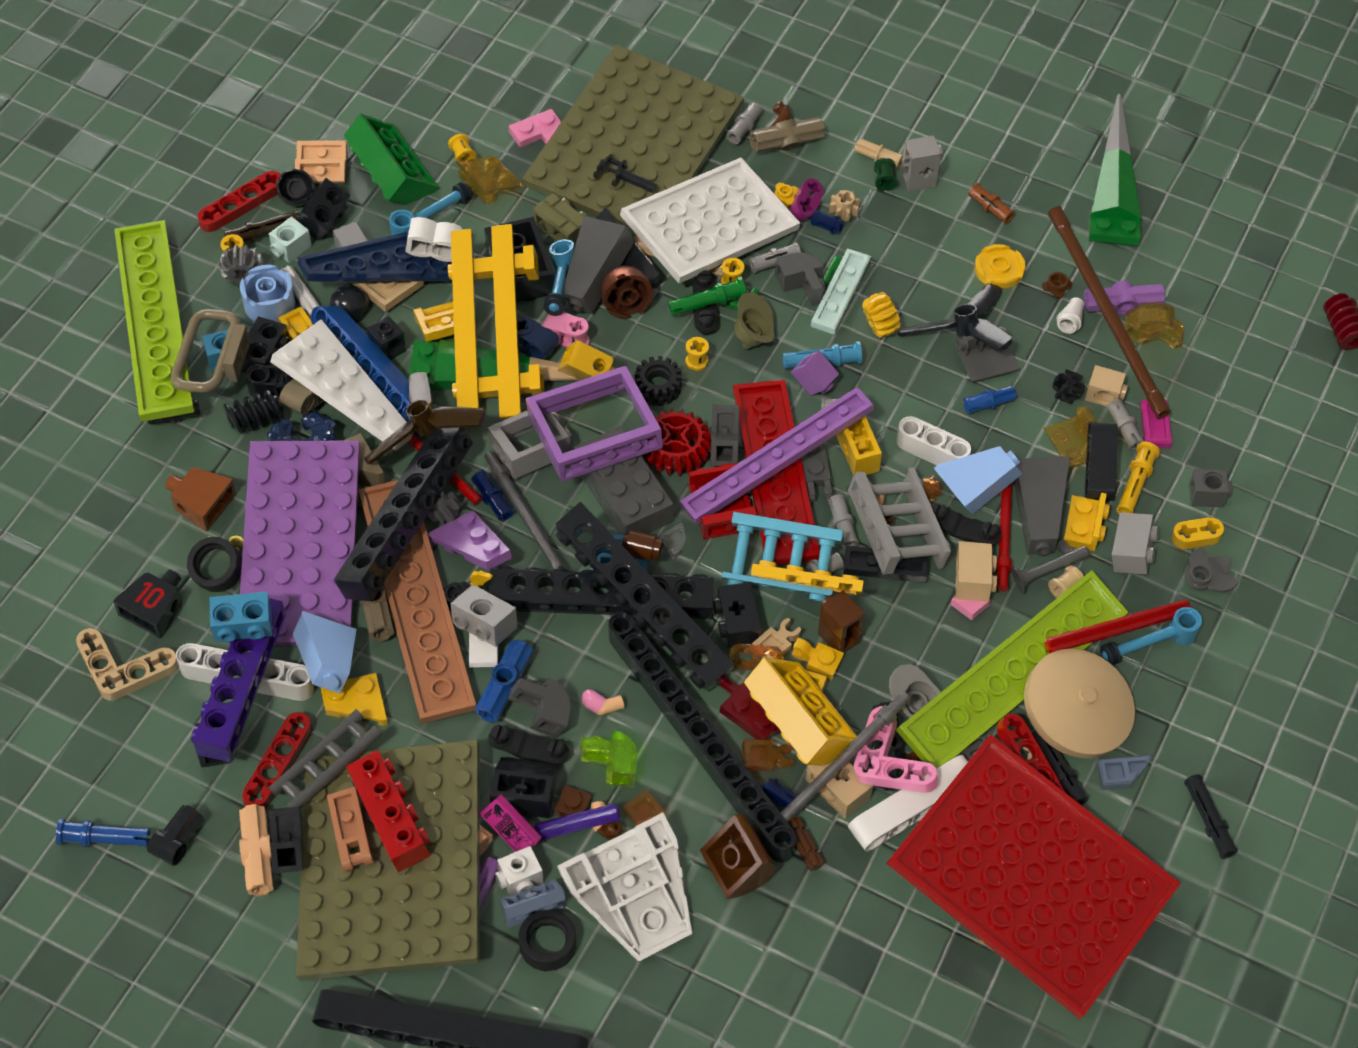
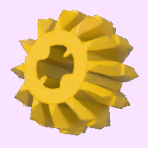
M881 292L875 293L864 300L862 305L863 312L876 336L880 338L889 336L900 328V317L890 296Z

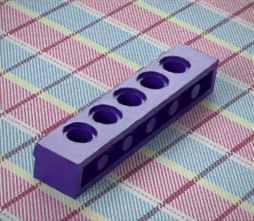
M270 599L272 636H266L261 639H236L229 642L228 651L222 654L219 675L214 676L212 680L210 698L203 703L200 724L194 727L191 735V742L194 743L197 755L227 762L232 761L286 617L282 601ZM245 651H251L247 654H242ZM236 675H242L239 678H233ZM228 699H233L231 702L223 703ZM218 724H224L223 726H221V727H219V728H213L214 726H216V725H218Z

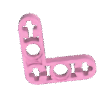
M883 706L871 711L866 727L877 717L876 713ZM896 719L889 726L885 725L882 731H879L857 753L854 770L857 779L863 784L921 793L931 792L939 784L937 770L932 764L888 757L897 727ZM879 740L883 742L882 747L877 750L868 748L869 743ZM869 759H872L871 764L873 769H869L867 773H864L863 770L868 769L870 763ZM899 768L904 771L903 775L899 778L888 776L893 769ZM925 774H929L930 777H926L925 781H920V778H923Z

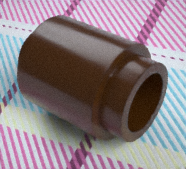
M631 529L629 534H624L621 545L635 559L648 562L652 560L659 561L663 539L657 538V535Z

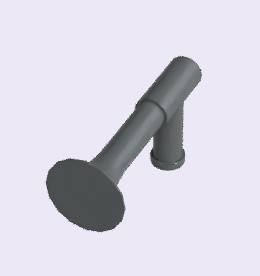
M1059 540L1056 549L1062 552L1063 555L1029 570L1020 571L1012 567V575L1018 589L1024 594L1027 584L1032 580L1089 557L1087 548L1082 546L1074 550L1065 540Z

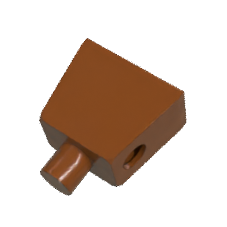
M198 468L190 469L183 479L172 474L165 484V488L172 491L171 498L176 511L206 532L236 496L233 479Z

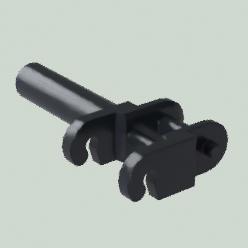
M610 154L605 160L602 159L597 166V171L593 173V177L596 179L606 170L616 173L615 179L612 180L611 184L614 187L622 179L654 194L658 186L651 181L624 170L628 167L626 165L627 161L623 160L620 162L613 159V154ZM612 163L618 166V168L616 170L609 167V165Z

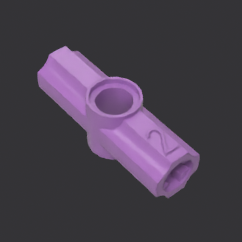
M1119 281L1112 285L1111 288H1104L1115 311L1120 315L1131 314L1137 308L1163 307L1165 302L1164 288L1161 284L1133 286L1129 281ZM1085 289V311H1101L1090 290Z

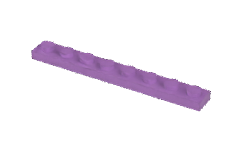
M856 387L680 501L681 507L696 525L699 524L701 516L714 514L872 412L874 410L873 404Z

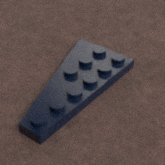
M409 232L298 257V266L308 282L452 281L448 274V264H452V262L440 261L431 256L418 257L406 252Z

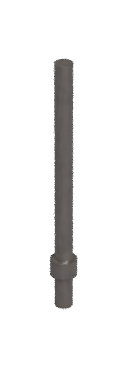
M487 452L484 458L491 468V475L497 483L501 484L553 570L558 568L564 569L557 554L509 478L510 473L505 465L500 464L494 452Z
M902 691L888 706L884 705L876 713L877 717L781 812L787 823L885 725L889 726L897 718L896 714L911 700V697L905 691Z

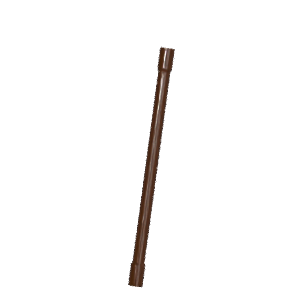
M1053 207L1049 210L1048 216L1056 231L1061 235L1140 383L1157 419L1168 416L1171 413L1169 406L1144 365L1071 229V224L1062 207Z

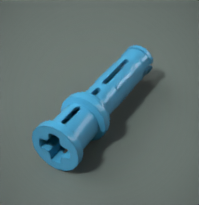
M855 341V344L842 346L836 343L831 345V348L818 349L833 366L840 367L841 364L854 362L858 365L862 364L860 341ZM818 350L782 353L784 370L795 368L805 356Z

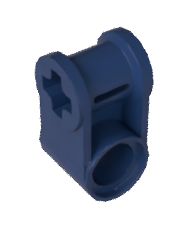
M517 317L518 350L530 357L546 360L559 345L560 340L552 330L537 324L528 317Z

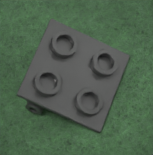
M1001 326L998 327L1007 334H1009L1007 328H1002ZM961 336V339L953 341V345L971 382L1020 370L1010 347L1000 351L972 336Z

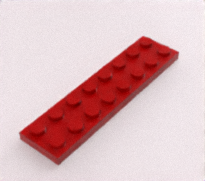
M785 379L733 385L735 405H739V428L746 459L793 429L794 422ZM801 458L751 489L757 516L814 525ZM759 531L764 553L766 536H764V531ZM781 534L780 538H777L773 560L776 565L790 564L794 542L791 540L792 536ZM808 539V542L804 543L801 563L810 562L813 559L819 560L818 540Z

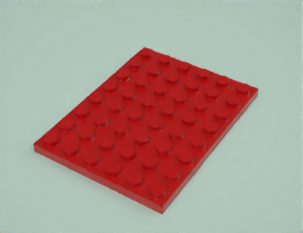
M991 734L886 863L1079 1020L1084 1017L1181 884Z

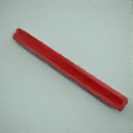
M1180 600L1052 636L1045 640L1044 645L1048 653L1074 648L1172 620L1178 609L1192 607L1188 600Z

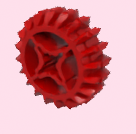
M671 408L669 414L661 410L659 417L654 416L661 428L663 448L642 455L644 460H648L649 467L656 466L658 473L666 470L668 476L672 471L680 476L682 471L685 470L689 473L692 471V467L699 469L701 462L706 463L708 454L711 452V435L707 424H703L701 417L695 418L693 412L686 415L683 408L679 413H675ZM691 439H694L696 442L693 447L689 445Z

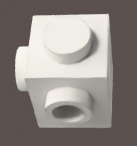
M531 846L497 860L498 872L495 873V877L500 888H506L509 895L543 884V871Z

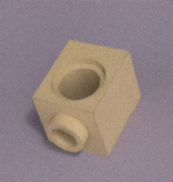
M1095 365L1085 401L1107 406L1108 403L1114 401L1115 405H1117L1115 400H1124L1128 385L1123 384L1126 374Z

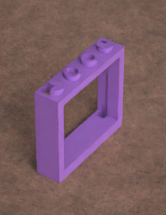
M626 366L526 398L529 419L541 443H543L561 482L663 448L661 428ZM625 389L645 426L562 453L544 418L545 414L549 412L554 413Z

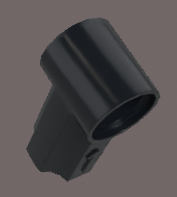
M182 805L164 830L159 829L153 834L148 843L147 852L172 866H176L185 856L188 847L187 843L205 821L203 815L189 805Z

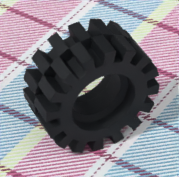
M654 356L649 357V362L644 359L641 365L638 364L635 371V383L645 401L649 400V405L654 406L655 402H658V406H663V401H666L668 405L671 403V399L676 400L678 398V394L681 393L682 375L681 369L678 368L676 362L671 364V359L668 357L666 361H663V356H658V360H654ZM654 377H662L667 379L668 382L663 385H653L648 380Z

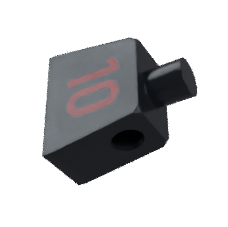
M168 569L161 579L149 572L144 573L113 600L118 616L161 639L182 603L179 590L176 588L181 581V577L171 569Z

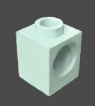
M290 217L269 233L271 251L276 257H282L288 263L311 247L309 230L293 217Z

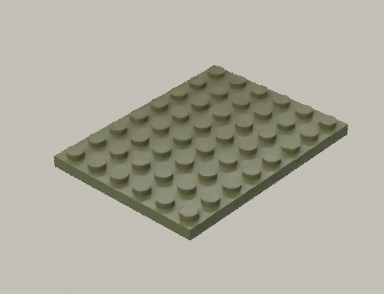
M615 44L523 176L522 185L547 196L553 193L560 199L565 198L570 202L571 206L596 217L604 208H607L621 225L627 226L629 231L635 233L620 216L621 209L696 177L743 105L744 97ZM613 154V159L620 162L623 160L627 161L626 165L628 167L624 170L651 181L658 186L654 194L622 179L614 187L611 184L612 180L615 179L616 173L606 170L601 173L598 179L593 177V173L597 171V166L602 159L605 160L606 157ZM612 163L609 165L613 169L617 170L618 166Z
M478 740L378 750L383 760L389 757L396 771V774L391 777L394 783L400 780L407 794L403 801L406 806L412 804L419 818L414 823L417 829L424 828L431 842L426 845L430 857L399 873L393 865L360 795L359 798L374 863L366 866L362 863L354 866L353 870L347 872L343 870L327 795L355 786L347 768H344L304 805V870L301 871L296 967V977L299 981L479 963L480 745ZM374 751L362 752L351 763L359 760L360 758ZM333 755L321 756L314 763L325 771L337 759ZM305 770L306 788L315 779ZM359 846L349 849L350 855L360 852Z

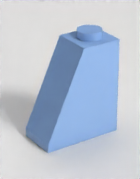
M1000 446L934 467L935 471L971 514H974L1023 474L1017 467L1021 463L1011 450L1005 453Z
M303 611L293 631V636L312 685L340 693L350 674L357 629Z

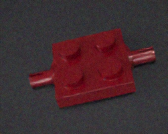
M726 676L721 679L719 687H722L731 694L720 706L719 712L763 745L772 736L781 733L778 726L767 718L766 711L761 704L751 697V691L745 683L736 685Z

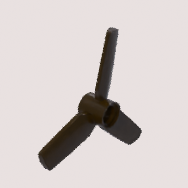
M413 373L409 376V406L406 409V414L410 421L397 429L363 459L367 464L373 463L415 430L418 435L427 436L435 432L437 428L479 427L485 420V411L483 408L439 407L432 410L433 401L427 373Z

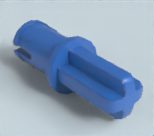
M1012 386L992 392L987 389L979 395L964 398L963 404L966 413L971 414L988 408L993 410L995 405L1013 401L1017 396Z

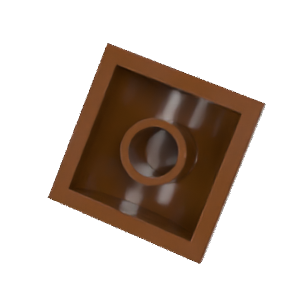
M735 814L700 849L726 899L741 897L756 890L767 882L775 872L772 860L748 818L742 814Z

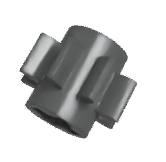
M442 491L429 511L428 517L433 523L439 520L441 523L447 524L457 517L459 513L457 509L460 508L459 500L452 491L448 494Z

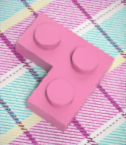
M549 109L509 125V133L520 148L540 139L546 144L561 121L554 111Z

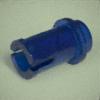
M815 210L811 217V225L829 230L830 234L834 235L835 233H841L844 227V220L839 215L834 217L820 210Z
M769 778L762 790L768 798L786 808L798 794L796 795L779 784L778 779L773 780Z

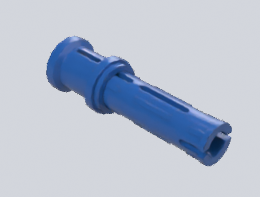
M60 818L56 829L57 845H63L64 842L81 843L83 847L91 846L92 843L147 847L150 838H147L148 835L150 836V828L94 825V822L90 820H85L84 823L67 822L66 819Z

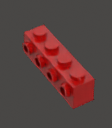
M376 750L347 765L346 768L397 872L399 873L430 857L426 845L431 842L423 827L417 829L414 822L419 820L412 804L405 805L403 798L407 797V794L400 780L394 783L391 777L396 774V771L389 757L383 760L379 751Z

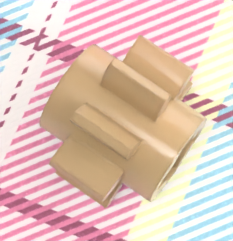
M840 190L836 196H831L829 213H834L837 220L849 221L853 216H858L860 198H855L853 192Z

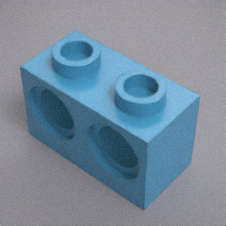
M268 591L209 597L210 628L214 642H231L236 639L246 638L261 639L266 636H272V610Z

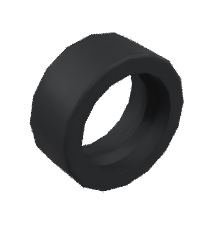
M207 537L192 547L187 556L186 567L189 576L201 588L210 592H222L230 589L238 582L241 576L242 556L237 548L228 540L221 537ZM215 549L226 551L230 557V566L227 572L215 580L205 578L200 571V564L204 556Z
M551 909L539 910L529 915L521 924L518 933L520 953L525 962L534 969L555 971L567 965L573 958L576 950L575 927L570 918L562 912ZM542 926L557 927L565 935V945L561 951L555 954L542 955L536 953L531 948L529 940L531 934Z

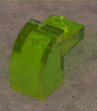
M612 730L611 740H605L598 736L582 737L580 745L581 761L607 764L606 785L635 788L638 754L634 742L627 735Z

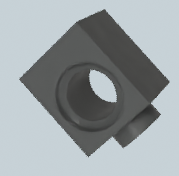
M1194 469L1189 482L1191 506L1224 507L1227 497H1231L1232 482L1227 480V471Z

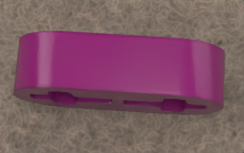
M809 178L797 190L791 205V213L798 221H807L817 210L823 195V187L818 180Z

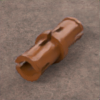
M979 183L974 184L970 188L968 196L982 205L985 212H991L1004 224H1008L1014 218L1015 211L1001 202L998 195H992ZM985 198H987L990 202L997 206L998 209H996L993 205L986 201Z

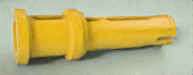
M1140 442L1137 445L1136 458L1131 461L1129 466L1131 474L1119 505L1116 508L1119 515L1120 513H1134V508L1145 480L1153 473L1154 460L1160 455V449L1153 443Z

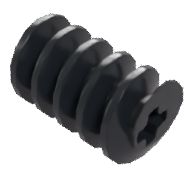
M275 388L274 395L269 390H264L263 399L258 393H255L253 395V402L248 396L244 397L243 406L238 400L233 401V409L227 403L223 404L231 429L235 428L239 434L243 433V425H246L250 431L253 430L254 421L260 427H263V418H266L272 424L273 415L275 414L280 420H283V408Z

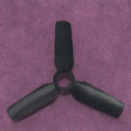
M990 283L986 284L968 304L956 307L953 311V319L908 326L897 330L900 336L956 327L958 337L972 336L1000 351L1007 349L1013 342L1009 334L989 321L980 319L987 314L1002 294L1001 287Z

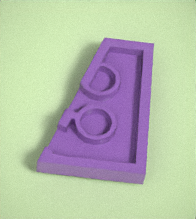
M474 511L463 514L459 518L427 533L430 544L435 546L438 543L444 546L445 551L451 554L457 552L463 555L466 561L486 570H490V568H494L512 559L510 549Z

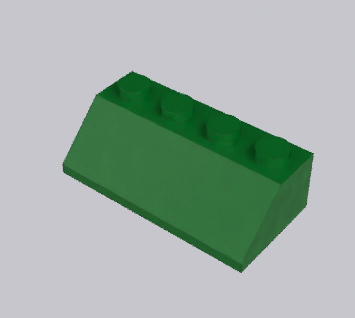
M359 114L343 135L349 143V148L357 154L361 160L360 164L372 175V181L384 192V198L389 202L407 205L439 190L438 184L394 124Z

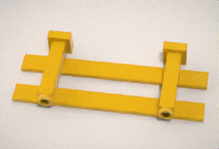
M512 224L491 226L493 257L473 259L471 229L451 231L452 264H448V274L453 282L456 383L452 384L453 397L457 399V407L479 408L480 398L499 397V418L508 419L521 413L520 394L532 393L534 396L545 392L544 374L540 365H529V372L519 373L515 275L526 274L529 281L538 280V255L533 245L523 246V253L514 254ZM494 278L498 376L478 378L474 280Z

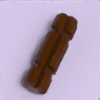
M799 817L792 818L788 824L796 834L795 846L802 858H806L804 863L810 871L820 869L824 865V860L819 852L816 853L817 847L806 829L803 830L805 826Z

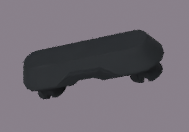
M703 270L693 279V294L714 288V285H716L715 280L709 271ZM716 304L693 310L695 328L702 335L711 334L717 328Z
M934 503L931 506L941 530L953 537L975 543L992 544V546L1001 540L999 526L995 523L993 525L991 522L967 518L958 512L947 509L945 505L941 506L940 503Z
M500 724L495 725L488 736L489 744L493 748L530 761L561 764L569 756V748L562 740L530 735L524 731Z

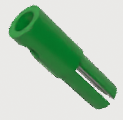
M833 256L823 277L825 287L829 286L842 260L839 256Z

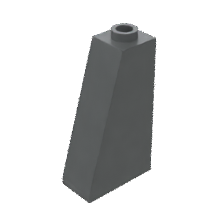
M586 216L582 220L562 292L568 302V306L572 310L588 313L594 311L601 299L600 288L604 277L611 270L620 267L635 242L627 226Z
M1069 456L1018 459L1021 463L1017 467L1023 474L1014 480L1013 483L1027 555L1037 554L1044 556L1054 553L1059 536Z

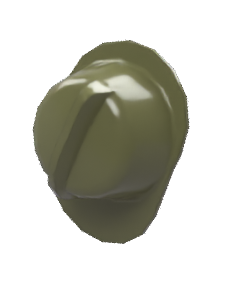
M751 292L745 293L739 298L738 317L734 324V333L746 350L759 346L762 343H770L774 339L772 309L763 297Z

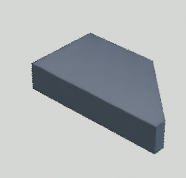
M1151 756L1099 759L1096 766L1102 790L1130 788L1150 764Z

